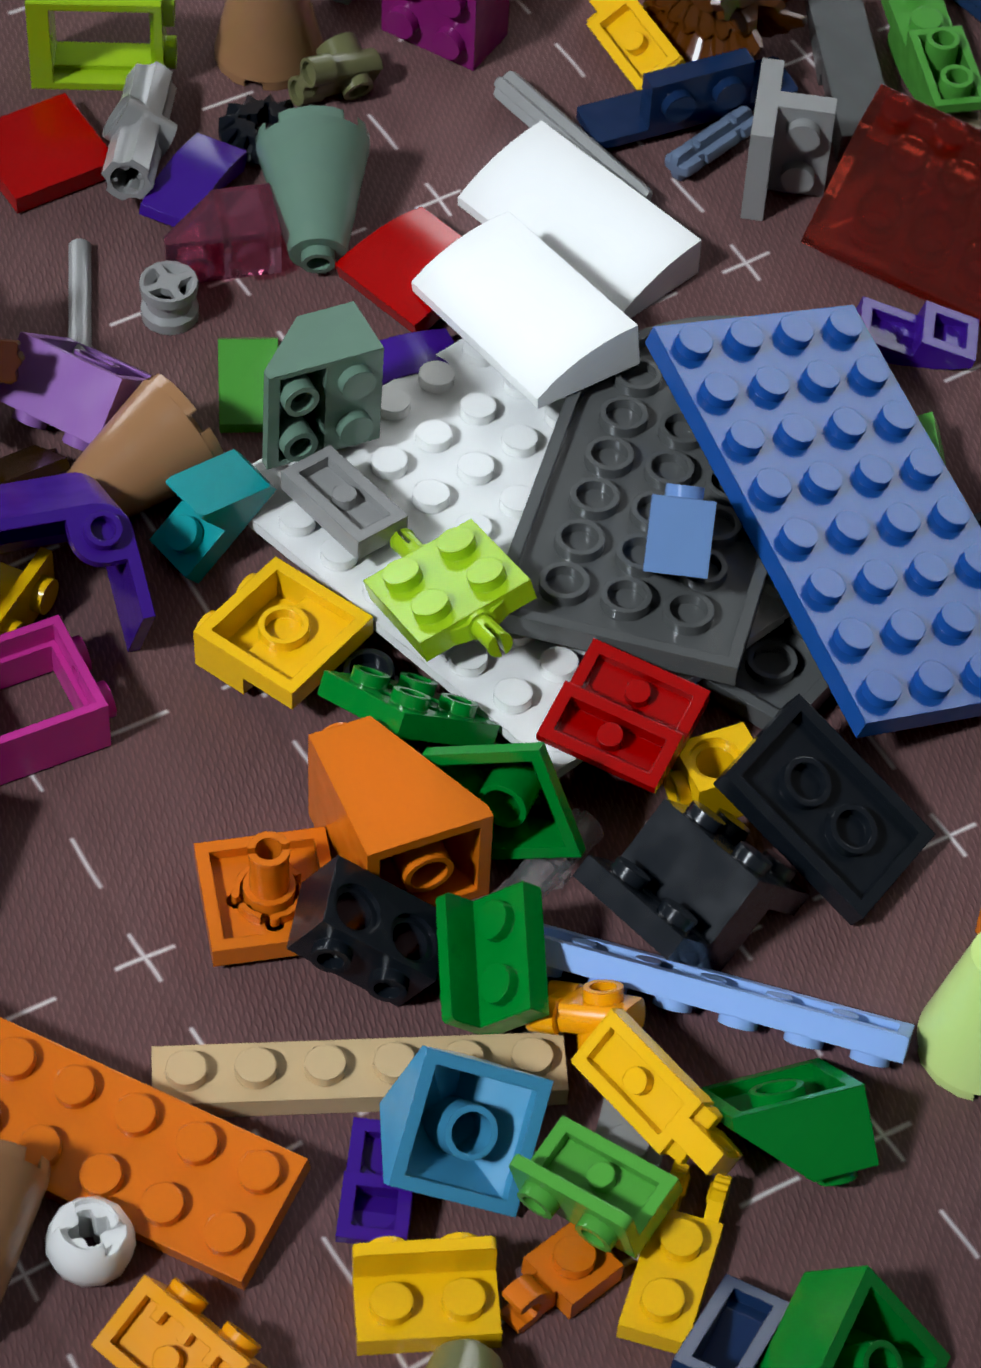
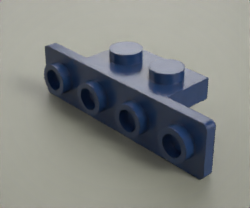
M745 47L644 73L642 91L639 90L578 106L576 118L590 137L604 149L719 120L739 106H747L753 111L755 109L762 59L754 61ZM776 56L766 57V58H770V59H778V60H780V59H779L778 57H776ZM784 67L781 91L798 93L797 85Z

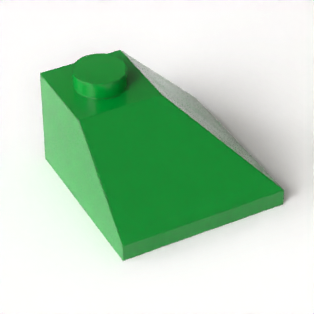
M544 742L427 747L422 755L485 802L494 815L491 860L582 857L586 850L585 844Z
M820 1058L700 1087L715 1102L713 1106L723 1115L720 1121L722 1124L820 1186H837L849 1183L857 1179L858 1170L879 1165L865 1084Z

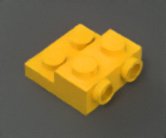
M275 556L259 572L247 575L238 586L236 593L216 611L211 610L200 619L193 631L195 664L243 695L255 686L293 710L320 684L324 670L334 671L373 634V616Z

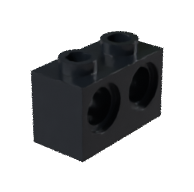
M337 855L301 883L286 949L311 961L318 969L334 973L367 990L372 997L380 1001L390 1002L399 1007L437 979L439 959L436 934V907Z

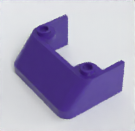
M72 472L0 484V553L69 542L71 550L81 561L94 567H106L127 651L140 650L156 615L134 530L127 515L95 479L82 473Z

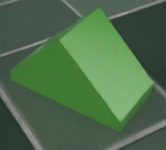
M278 337L218 338L219 433L263 432L264 370L278 349Z

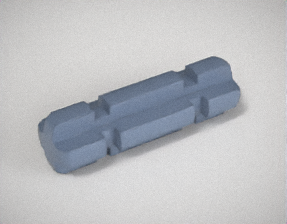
M739 106L667 154L664 162L665 166L671 171L672 177L678 181H683L737 145L740 141L749 137L753 122L751 109L747 106Z

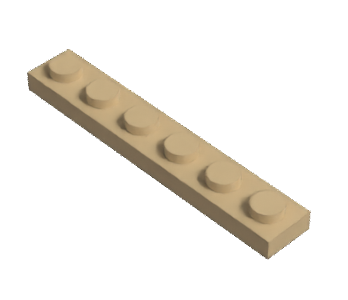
M536 1032L151 1046L152 1087L217 1117L379 1112V1103L422 1045L464 1053L550 1079L554 1082L547 1105H567L569 1091L563 1032H559L558 1035Z

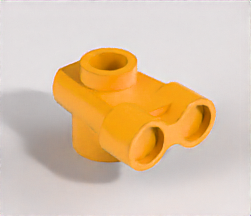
M551 980L548 983L550 1015L525 1024L526 1029L531 1032L558 1035L559 1032L577 1034V1049L579 1050L611 1008L624 1009L642 1028L645 1021V1002L643 997L624 994V985L615 980H593L584 985L582 983Z

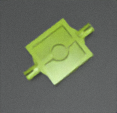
M472 519L465 521L457 527L446 530L438 538L427 544H423L413 531L408 528L400 529L403 538L396 531L391 537L390 547L401 558L390 562L384 569L364 579L363 582L370 599L418 653L428 662L456 645L475 639L493 657H502L500 648L507 654L512 648L513 638L499 624L510 613L537 598L530 578Z

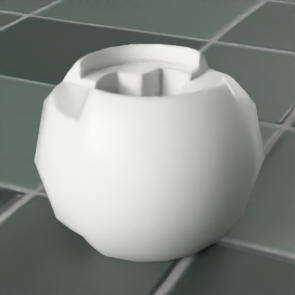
M100 1196L78 1197L61 1206L51 1220L45 1236L46 1256L62 1279L80 1287L104 1286L120 1277L130 1262L136 1246L135 1228L119 1204ZM93 1237L97 1245L88 1247L83 1238Z

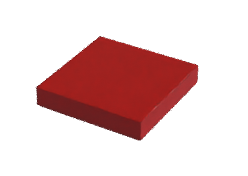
M66 93L0 117V191L17 214L106 180L102 175L108 147Z

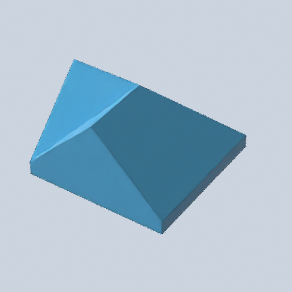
M422 1045L379 1103L383 1183L388 1186L516 1218L520 1203L517 1197L519 1190L508 1165L517 1153L529 1160L533 1157L554 1081L464 1053Z

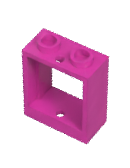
M59 614L0 635V690L54 671L74 710L0 736V785L111 746L110 718L117 716L113 695L104 680L95 682L90 673L92 670L90 655L80 635L71 637Z

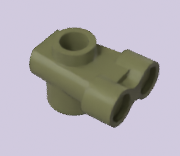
M354 32L337 34L324 41L317 48L316 55L305 57L301 60L300 75L292 76L288 81L290 99L294 105L300 107L321 102L325 97L339 93L342 94L345 100L360 98L374 87L373 82L383 69L381 57L373 47L363 49Z

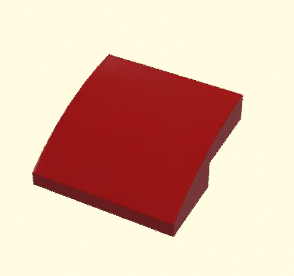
M421 206L396 217L378 228L349 250L334 265L340 278L411 333L428 330L441 317L412 291L411 281L439 253L462 236Z
M593 638L571 681L565 680L536 734V739L655 794L677 761L710 701L711 691Z

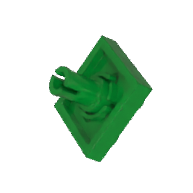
M353 665L351 674L324 670L317 695L359 718L372 716L415 750L419 741L457 746L490 745L495 743L500 725L477 714L478 704L476 702L451 693H437L438 683L430 678L415 673L401 672L399 680H393L382 671L362 665Z

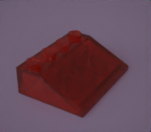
M881 84L861 118L802 237L801 243L923 300L980 319L979 326H981V129Z

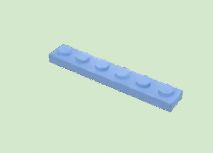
M544 924L547 977L558 978L562 976L563 971L588 977V982L601 979L619 981L624 985V994H627V989H632L654 995L652 1003L662 1009L678 1013H691L694 1006L719 1013L717 1021L734 1029L756 1031L758 1024L785 1031L783 1036L785 1041L803 1048L819 1050L823 1048L824 1042L850 1049L849 1057L851 1059L873 1067L887 1068L890 1061L903 1064L907 1055L914 1024L716 970L668 961L661 955Z

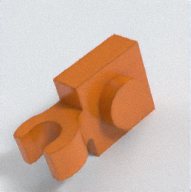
M569 1222L523 1257L521 1269L523 1275L512 1281L502 1291V1297L509 1304L500 1310L501 1318L517 1334L530 1328L554 1306L570 1320L621 1281L624 1264L611 1252H604L589 1244L577 1233L575 1224Z

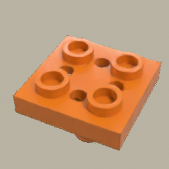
M325 826L285 832L264 831L254 836L194 843V860L213 967L298 956L296 953L286 949L298 901L296 896H299L301 883L332 860ZM239 904L238 908H232L229 906ZM270 924L271 927H277L281 924L283 928L278 931H271L266 926Z

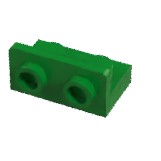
M521 881L474 901L449 892L436 898V934L438 940L440 1003L443 1022L478 1035L501 1034L549 1016L541 887Z

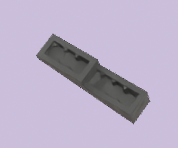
M804 0L818 85H823L825 97L838 98L832 134L836 163L891 160L897 130L863 1Z

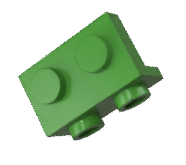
M564 1115L561 1116L531 1160L517 1153L508 1165L519 1190L517 1197L531 1211L546 1219H552L557 1214L575 1224L577 1233L597 1249L610 1252L613 1247H616L635 1259L683 1192L679 1178Z

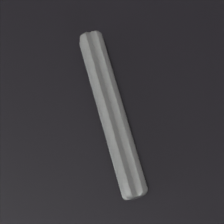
M508 71L503 77L498 76L494 82L496 87L493 92L494 97L529 128L542 120L651 202L653 192L645 183L517 72Z

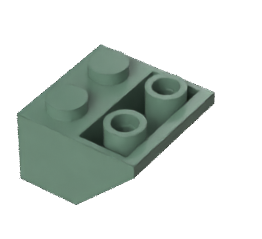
M354 301L297 316L264 370L262 462L267 470L289 464L290 462H298L329 445L339 450L380 438L384 347Z

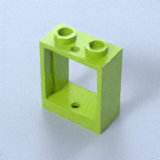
M25 0L32 89L123 91L126 77L137 63L147 65L157 61L169 69L177 68V35H167L166 27H175L176 0ZM55 11L149 13L150 43L57 41Z

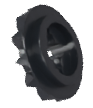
M270 93L264 100H256L252 96L247 95L243 105L229 103L226 115L219 118V141L247 150L246 162L260 165L256 153V128L260 126V123L264 122L271 123L266 129L278 123V113L289 108H295L292 100L277 103Z

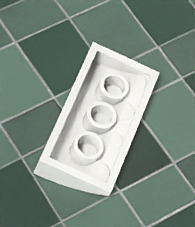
M542 120L527 129L502 149L480 170L458 196V206L482 224L507 211L512 213L629 318H632L696 275L699 270L702 243L700 238Z
M509 211L486 221L457 239L439 253L411 281L412 291L538 409L640 364L638 325Z

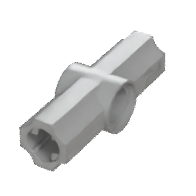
M157 61L147 65L137 63L126 77L121 100L110 114L102 132V137L110 141L102 170V175L107 182L106 191L122 201L128 198L143 199L153 188L159 161L171 145L178 125L170 120L177 90L172 81L173 71Z

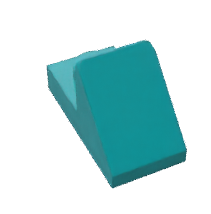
M232 449L172 475L165 481L182 501L149 540L185 578L199 583L277 489L239 451Z

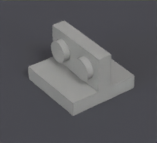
M762 57L740 216L742 219L763 221L767 190L823 197L838 98L781 91L785 60Z

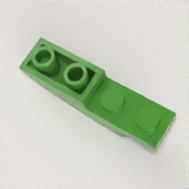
M880 0L890 26L887 40L888 47L905 85L917 103L932 114L981 110L980 73L962 25H952L944 1Z

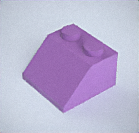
M20 332L18 340L21 342L20 351L23 352L25 360L18 368L19 378L16 382L12 384L0 383V402L15 408L12 414V418L40 430H46L49 424L65 432L62 438L64 443L84 451L141 382L152 375L93 347L78 343L71 338ZM77 343L82 345L86 350L84 351L80 349H75L73 354L71 353L74 347L77 345Z

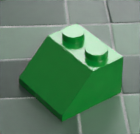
M868 1265L804 1272L759 1368H946L951 1356Z

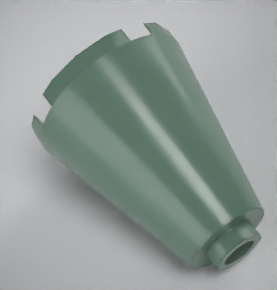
M307 105L289 108L278 113V123L266 129V123L264 122L259 127L256 137V153L290 260L307 272L326 273L334 269V264L348 252L370 151V134L366 124L358 118V125L344 119V110L333 106Z

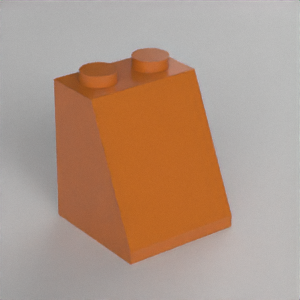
M372 716L347 723H334L321 731L308 734V813L314 827L325 826L331 859L339 855L435 907L436 898L448 892L469 900L489 894L494 815L485 802Z

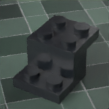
M664 799L621 856L618 855L612 861L588 854L572 875L666 960L719 972L723 970L769 909L794 916L809 897V894L793 881L798 871L788 861L768 848L761 853L746 840L751 831L744 823L724 809L719 808L714 813L696 800H693L687 806Z

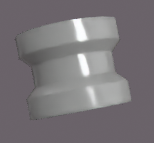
M178 261L157 262L143 271L139 280V292L142 297L140 311L143 324L151 331L160 335H177L190 330L196 324L199 317V303L196 298L198 278L195 271L188 265Z

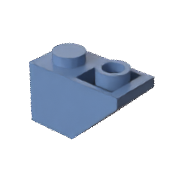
M666 483L664 495H651L643 571L708 579L717 502L703 500L704 487Z

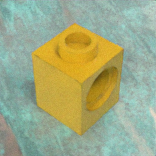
M744 722L689 738L664 780L668 800L687 806L693 800H696L714 813L721 808L736 818L744 816L713 784L753 740Z

